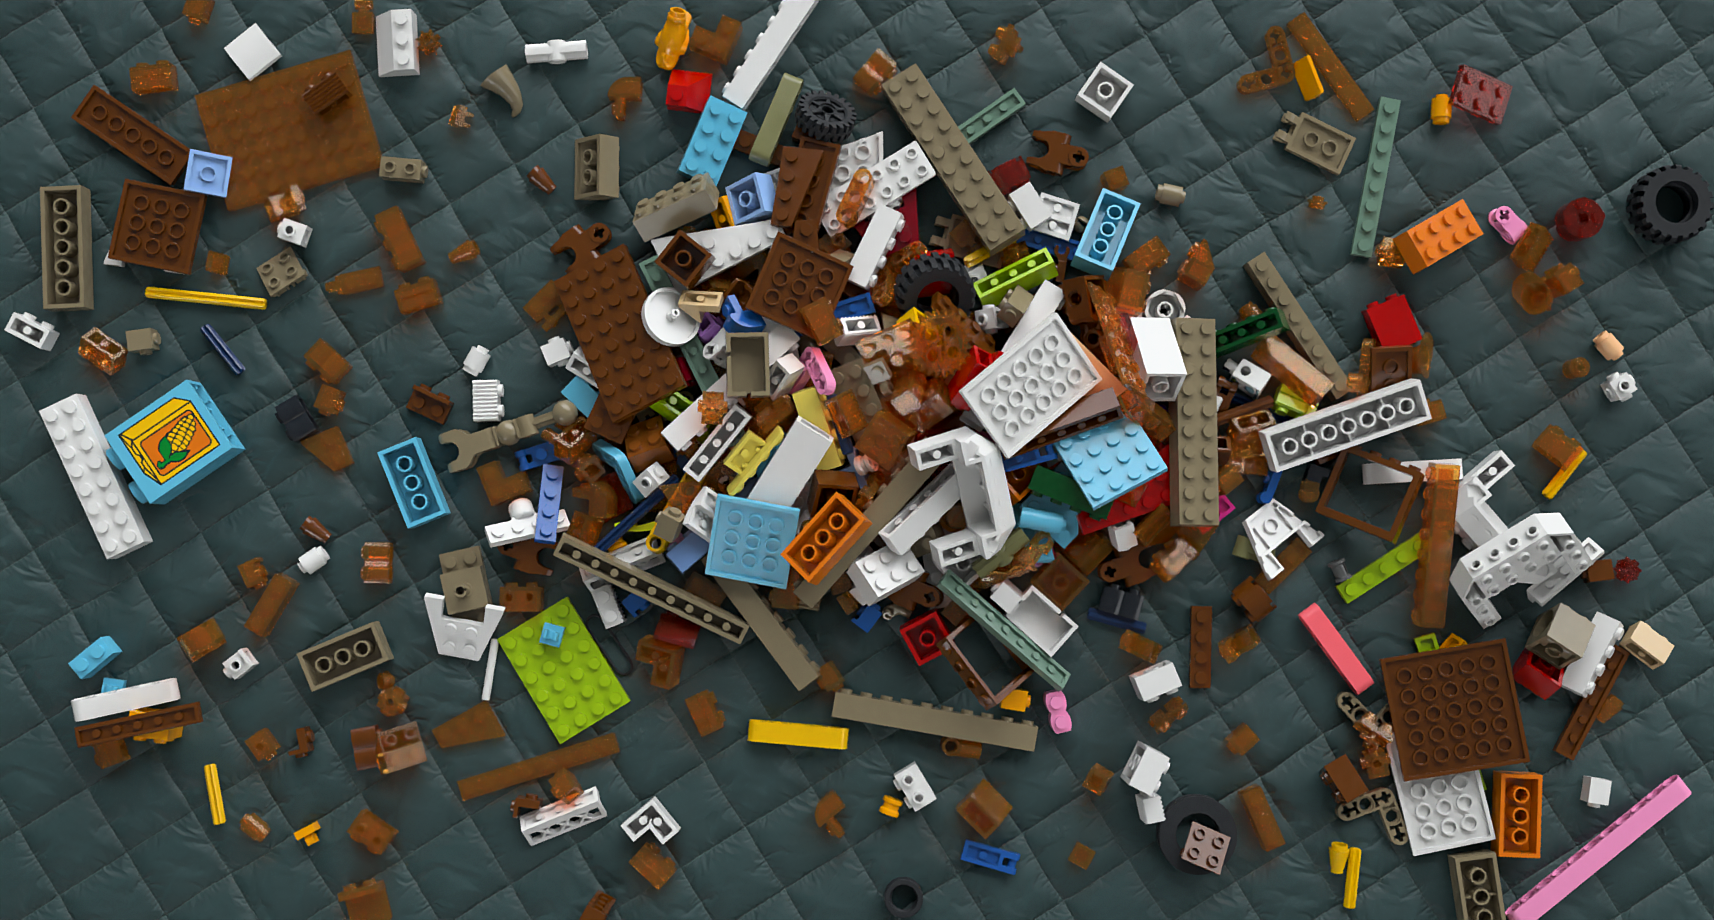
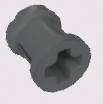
M1339 558L1327 564L1334 574L1335 583L1343 582L1352 577L1345 566V558Z

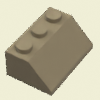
M596 134L575 140L574 200H610L619 198V137Z

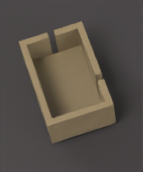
M768 332L726 333L725 350L726 355H730L726 357L727 398H746L747 394H750V398H769Z

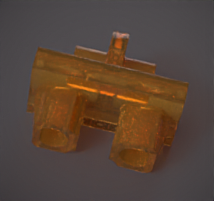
M1008 24V27L998 26L995 37L1002 40L1000 46L992 43L988 49V54L1004 66L1009 56L1014 58L1016 52L1023 53L1024 47L1020 45L1022 39L1018 37L1019 32L1014 29L1015 26L1012 24Z
M1371 711L1355 721L1352 727L1361 732L1359 737L1364 740L1363 747L1368 748L1370 745L1375 748L1379 745L1385 747L1394 740V737H1392L1394 728L1385 722L1381 724L1380 728L1374 723L1378 717Z

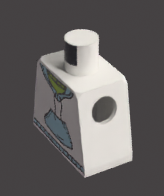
M1229 358L1222 368L1232 374L1229 381L1238 382V388L1254 400H1257L1271 377L1270 373L1246 359H1242L1240 364H1237Z

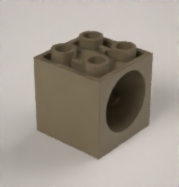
M1559 603L1538 615L1525 648L1560 670L1583 657L1596 625L1586 617L1573 611L1569 606Z

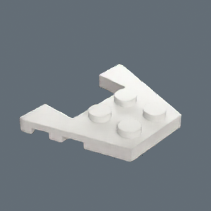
M1273 498L1270 503L1263 505L1242 522L1268 581L1284 569L1271 551L1294 532L1301 537L1309 548L1325 536L1321 531H1315L1311 528V524L1305 520L1301 521L1295 517L1291 510Z
M426 593L424 600L438 654L479 661L505 611V607L487 604L484 622L443 615L445 596Z

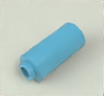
M1022 506L1018 527L1060 534L1061 530L1065 531L1067 519L1063 518L1061 513Z

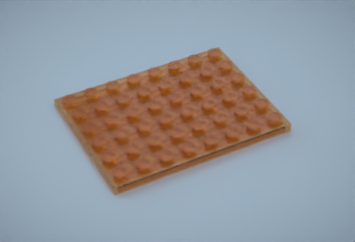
M351 50L258 76L251 81L248 79L195 95L211 153L233 157L227 196L224 198L227 209L230 212L380 168L382 153ZM336 72L353 96L322 118H319L313 113L301 95L305 93L304 90L309 85H316L321 82L322 76L326 73Z

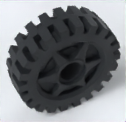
M814 90L811 93L806 92L805 95L801 96L794 118L795 122L798 123L797 126L802 128L804 133L809 132L808 136H816V140L819 141L822 138L824 142L831 140L832 143H836L837 140L841 142L843 139L846 140L850 137L857 114L854 107H851L852 104L850 102L845 103L846 99L843 97L839 99L837 94L832 96L831 92L827 91L824 94L822 90H819L818 93Z

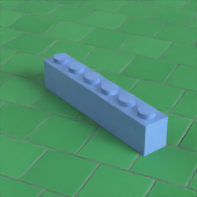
M754 476L749 478L744 483L746 486L742 491L734 496L746 499L759 479L758 476L756 478ZM690 529L682 536L684 539L679 544L674 542L666 549L668 551L666 557L681 574L685 573L707 554L710 543Z

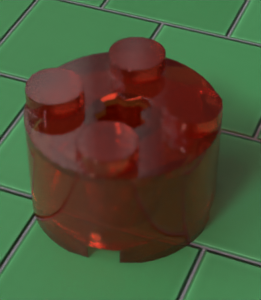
M1021 155L1016 159H1011L991 170L992 174L990 171H987L1003 196L1012 192L1011 187L1016 185L1018 189L1030 182L1029 178H1031Z
M1586 197L1575 199L1564 204L1555 215L1556 230L1567 241L1585 240L1600 231L1605 219V213L1599 204L1592 199Z

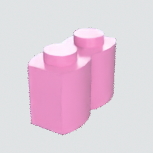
M1056 689L1044 692L1043 701L1046 709L1049 711L1048 721L1051 729L1056 734L1071 731L1072 722L1066 711L1067 702L1061 690L1058 692Z

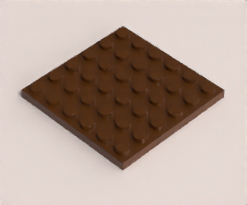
M1505 638L1379 659L1404 782L1530 762Z

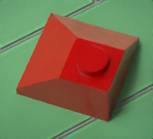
M672 69L667 88V109L702 113L706 101L710 97L713 74Z

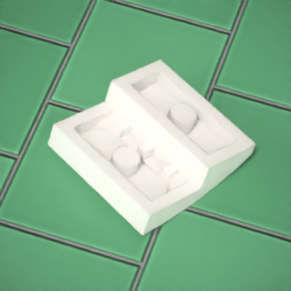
M256 23L224 48L250 81L282 57Z
M1041 192L1040 198L1052 216L1048 221L1035 228L1034 231L1069 242L1080 204Z
M704 486L689 507L682 524L710 543L718 494Z

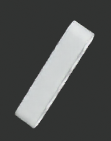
M1462 459L1401 462V465L1405 467L1413 465L1420 468V472L1425 475L1423 481L1463 479ZM1377 463L1362 464L1363 485L1411 482L1413 479L1409 475Z
M170 678L71 700L74 719L78 722L171 702L181 697L177 678Z

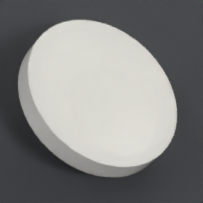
M663 287L655 290L646 298L641 311L642 322L648 334L660 344L670 347L686 344L696 335L700 326V322L678 307L682 291L677 288Z

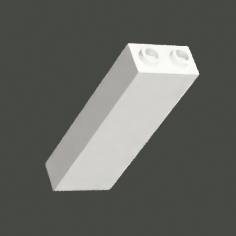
M798 415L746 499L791 507L832 444L834 437Z

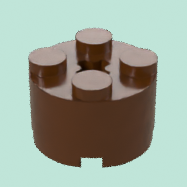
M1250 575L1232 590L1231 598L1239 607L1244 605L1246 608L1244 613L1252 622H1260L1277 606L1274 603L1270 605L1273 601L1258 583H1251L1254 579Z

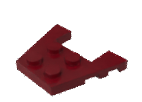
M917 187L902 196L905 206L896 209V211L903 214L905 224L901 232H897L894 238L896 243L892 250H888L886 258L920 244ZM864 219L853 227L863 237L871 220L866 222Z

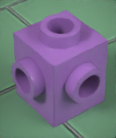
M705 312L698 330L700 340L705 344L709 343L723 328L725 321L720 316L715 317L709 312Z

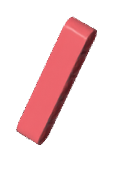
M1313 603L1298 614L1303 625L1357 696L1374 684L1369 673L1316 603Z

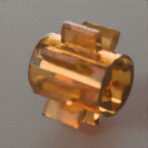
M431 29L428 33L420 31V38L415 39L421 44L417 49L419 51L424 50L426 56L433 52L437 54L436 50L438 47H442L438 42L441 37L438 34L434 35Z

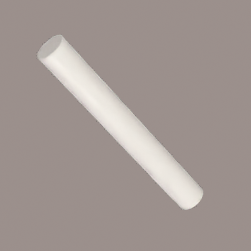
M491 638L482 700H490L499 645L498 640Z

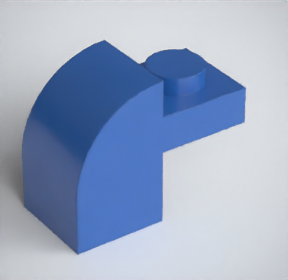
M735 295L726 297L721 309L726 317L723 328L728 333L762 332L766 323L762 316L749 310L743 311Z

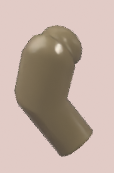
M895 603L885 606L882 610V616L886 620H890L899 614L909 619L912 613L911 610Z

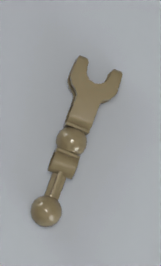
M561 400L555 404L551 412L536 417L532 413L513 420H504L498 426L472 434L462 429H453L438 436L440 444L454 443L459 448L458 458L447 465L449 473H457L473 468L481 454L505 445H514L520 439L539 434V428L556 422L562 426L571 425L577 419L578 409L571 401Z

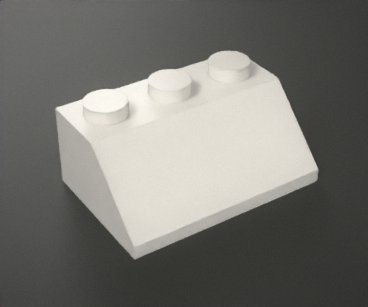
M398 9L376 16L379 77L420 75L417 15L412 9Z

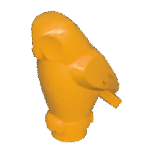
M670 8L666 23L655 39V44L658 46L656 65L665 70H671L676 66L680 55L685 54L689 43L688 28L692 16L682 8Z

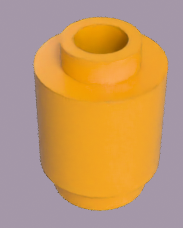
M1437 94L1435 98L1431 99L1432 124H1449V119L1452 118V98H1449L1447 94Z

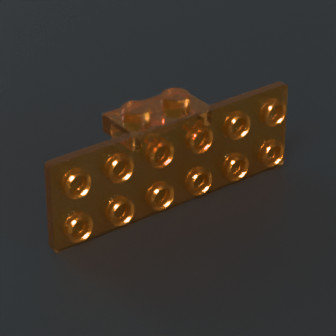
M1089 282L1087 287L1104 335L1099 337L1098 340L1109 371L1114 375L1116 373L1119 374L1121 383L1125 388L1145 398L1147 396L1145 392L1146 384L1140 378V368L1133 359L1132 354H1134V351L1130 344H1128L1126 339L1128 336L1127 332L1120 323L1122 319L1119 312L1115 309V299L1110 293L1103 291L1100 286Z

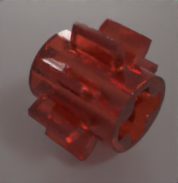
M1627 556L1625 559L1617 560V564L1613 568L1617 573L1615 577L1620 581L1624 580L1627 584L1630 581L1638 580L1637 577L1642 572L1637 567L1640 563L1635 559L1631 560Z

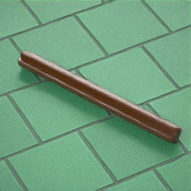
M1268 395L1218 413L1217 427L1273 407L1274 400ZM1169 431L1160 435V440L1165 446L1169 444Z

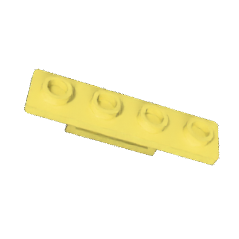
M777 425L766 440H763L748 429L723 460L726 466L738 473L726 488L730 496H734L742 491L747 479L755 475L760 463L766 461L773 447L781 443L784 432L780 426Z

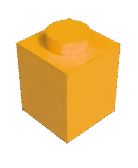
M1015 688L1000 702L999 707L1025 712L1026 707L1029 708L1031 695H1028V691L1025 689Z

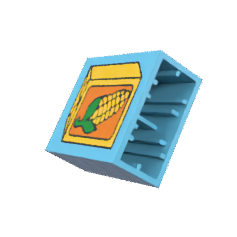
M185 380L104 435L111 445L106 450L109 460L119 470L126 467L134 481L129 483V489L135 498L143 504L147 501L150 504L168 503L246 450L203 385L191 380Z

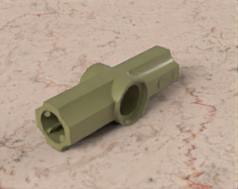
M1018 527L1010 533L1001 550L989 559L981 556L970 565L978 576L983 579L997 567L1008 565L1013 560L1014 554L1027 545L1030 539Z

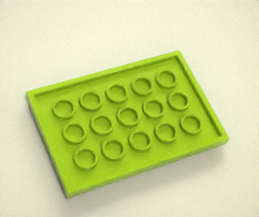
M565 597L497 639L560 744L631 701L569 597ZM545 622L566 627L559 648L539 642Z

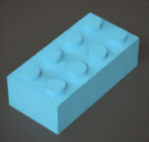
M710 95L676 173L691 179L697 174L703 175L708 172L717 186L748 112Z
M1103 188L1070 266L1092 275H1104V280L1108 281L1141 203Z
M414 437L377 452L408 529H414L451 513L421 438Z

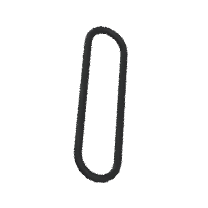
M599 614L589 615L585 621V626L615 672L621 676L629 675L634 668L631 658L611 628H608V631L631 665L628 672H619L588 625L592 617H598L602 620Z

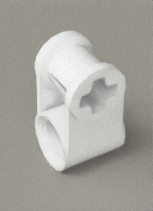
M724 328L703 349V356L708 360L712 359L718 366H724L726 364V357L730 356L726 355L725 335L728 332Z

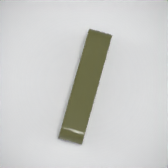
M784 73L751 149L750 161L766 167L769 166L804 83L803 79Z

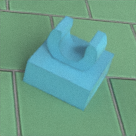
M545 622L539 642L559 648L566 627Z
M105 677L101 693L126 688L127 680Z

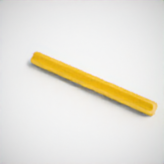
M147 287L145 290V296L153 299L261 310L267 308V300L264 298Z

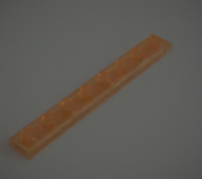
M612 732L458 780L457 783L462 800L465 801L618 753L620 748L616 734Z

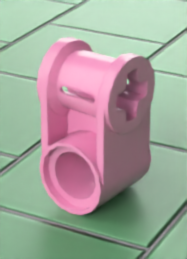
M1501 206L1490 211L1488 214L1489 223L1511 245H1514L1529 230L1526 223L1508 206Z

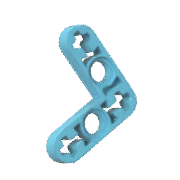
M603 439L592 444L593 451L598 458L615 468L631 502L636 504L644 499V495L632 483L636 477L625 454Z

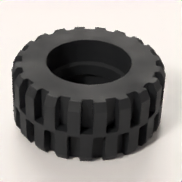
M1674 164L1672 166H1662L1641 176L1637 183L1631 187L1630 192L1632 194L1627 196V202L1630 205L1626 207V213H1630L1631 218L1628 220L1630 224L1635 225L1634 231L1637 234L1642 233L1644 240H1652V243L1657 245L1677 244L1693 238L1700 231H1703L1707 226L1705 222L1711 220L1712 213L1709 212L1714 209V202H1711L1713 193L1712 191L1709 192L1707 188L1710 185L1707 180L1702 181V175L1699 172L1692 173V168L1687 166L1682 168V165ZM1662 187L1672 189L1682 199L1684 210L1682 218L1678 223H1671L1665 220L1657 210L1656 196Z
M931 252L930 256H927L925 253L920 255V258L917 260L913 258L909 261L910 265L903 266L901 269L902 274H898L895 279L897 284L894 285L893 289L895 294L894 300L901 316L915 307L948 331L954 330V326L949 327L931 306L917 303V298L921 290L928 284L936 281L948 282L952 284V289L947 297H949L952 304L958 309L961 308L966 313V316L969 317L971 313L969 308L974 307L976 293L973 281L963 264H960L958 259L955 257L951 258L949 254L945 253L939 256L938 252Z

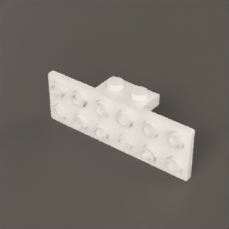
M913 141L829 193L822 223L831 238H835L866 218L869 221L872 220L880 203L894 210L900 208L901 203H903V195L936 176L934 169L917 141Z

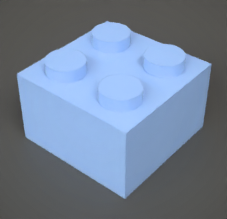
M754 172L725 188L735 226L762 222L772 217L776 193L771 175Z

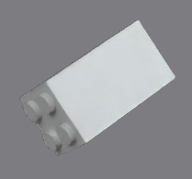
M1130 317L1119 346L1135 401H1175L1187 372L1170 318Z

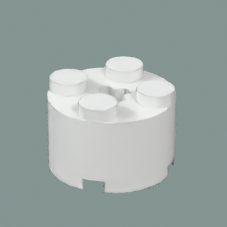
M1165 289L1158 290L1144 301L1141 307L1143 309L1142 318H1170V320L1176 317L1184 318L1185 303L1181 296L1175 292ZM1161 308L1167 310L1165 315L1159 312Z

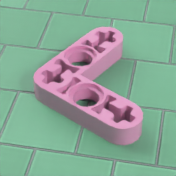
M807 347L798 359L805 368L789 394L792 395L794 392L804 389L811 378L819 394L832 395L836 388V382L821 350L816 347Z

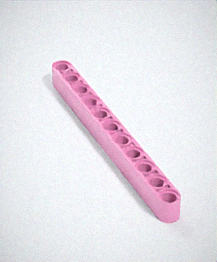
M1673 775L1666 779L1508 907L1505 911L1509 920L1539 919L1687 799L1691 794L1690 789L1678 775Z

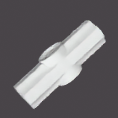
M557 39L543 44L525 45V56L527 63L548 62L550 64H563L567 60L588 59V47L586 40L565 42L564 40Z

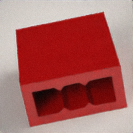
M1395 293L1385 297L1386 302L1381 304L1378 301L1366 305L1367 309L1361 312L1376 347L1410 345L1423 339L1404 294L1397 296Z
M973 345L962 365L948 384L952 405L959 410L964 409L968 412L971 408L959 393V390L993 363L992 354Z

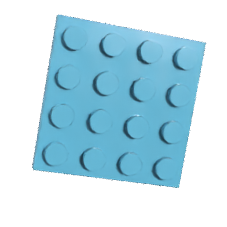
M1125 401L1120 403L1124 418L1053 443V446L1093 510L1168 471L1165 462Z
M718 493L705 574L786 589L791 564L781 553L796 537L800 509Z

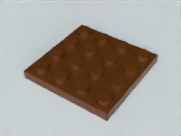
M125 179L108 258L191 275L207 195Z
M778 231L744 308L821 342L854 266Z

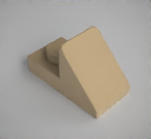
M682 290L678 307L702 323L705 312L720 313L724 299L723 292Z

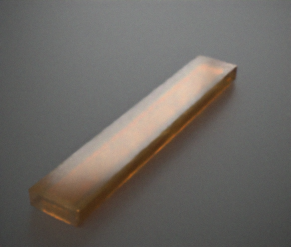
M1303 12L1288 22L1287 27L1306 53L1311 56L1313 63L1355 121L1358 122L1372 112L1374 107L1306 13Z

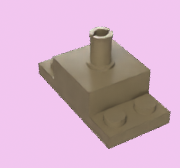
M475 546L439 554L443 572L440 575L448 615L452 614V617L484 622L485 607L487 604L493 605L481 547Z

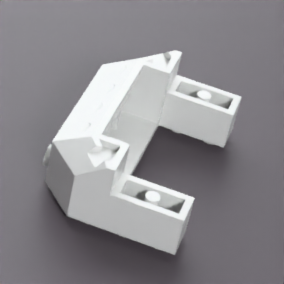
M966 426L908 444L907 448L911 465L919 471L952 460L967 529L929 541L933 560L940 567H945L977 555H981L985 559L995 555L1001 550L1016 525L999 447L991 440Z
M1502 450L1493 451L1447 492L1446 520L1449 522L1448 527L1452 532L1458 533L1461 536L1463 545L1469 550H1475L1508 530L1507 526L1485 502L1492 496L1488 489L1515 466ZM1561 555L1553 562L1540 567L1536 572L1520 579L1517 583L1539 584L1558 571L1555 567L1565 559Z
M1539 513L1529 516L1460 558L1449 580L1464 604L1483 629L1502 619L1490 601V597L1499 594L1500 591L1510 585L1516 584L1520 579L1536 572L1540 567L1553 562L1561 555L1575 575L1585 571L1594 563L1560 513Z

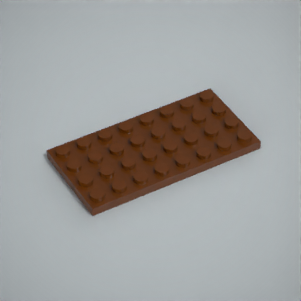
M624 243L554 281L614 424L687 387L671 347L655 341L643 325L641 311L648 294L630 252Z

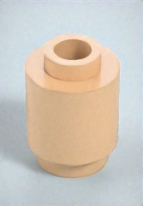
M1605 330L1593 339L1594 346L1607 361L1611 359L1615 361L1623 355L1622 350L1624 347L1612 333H1608Z

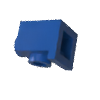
M633 593L621 602L634 618L640 615L637 612L639 609L643 612L651 605L648 600Z
M876 603L870 607L868 605L861 606L856 613L859 617L857 619L853 617L851 621L868 633L882 615V612L879 611L881 607Z

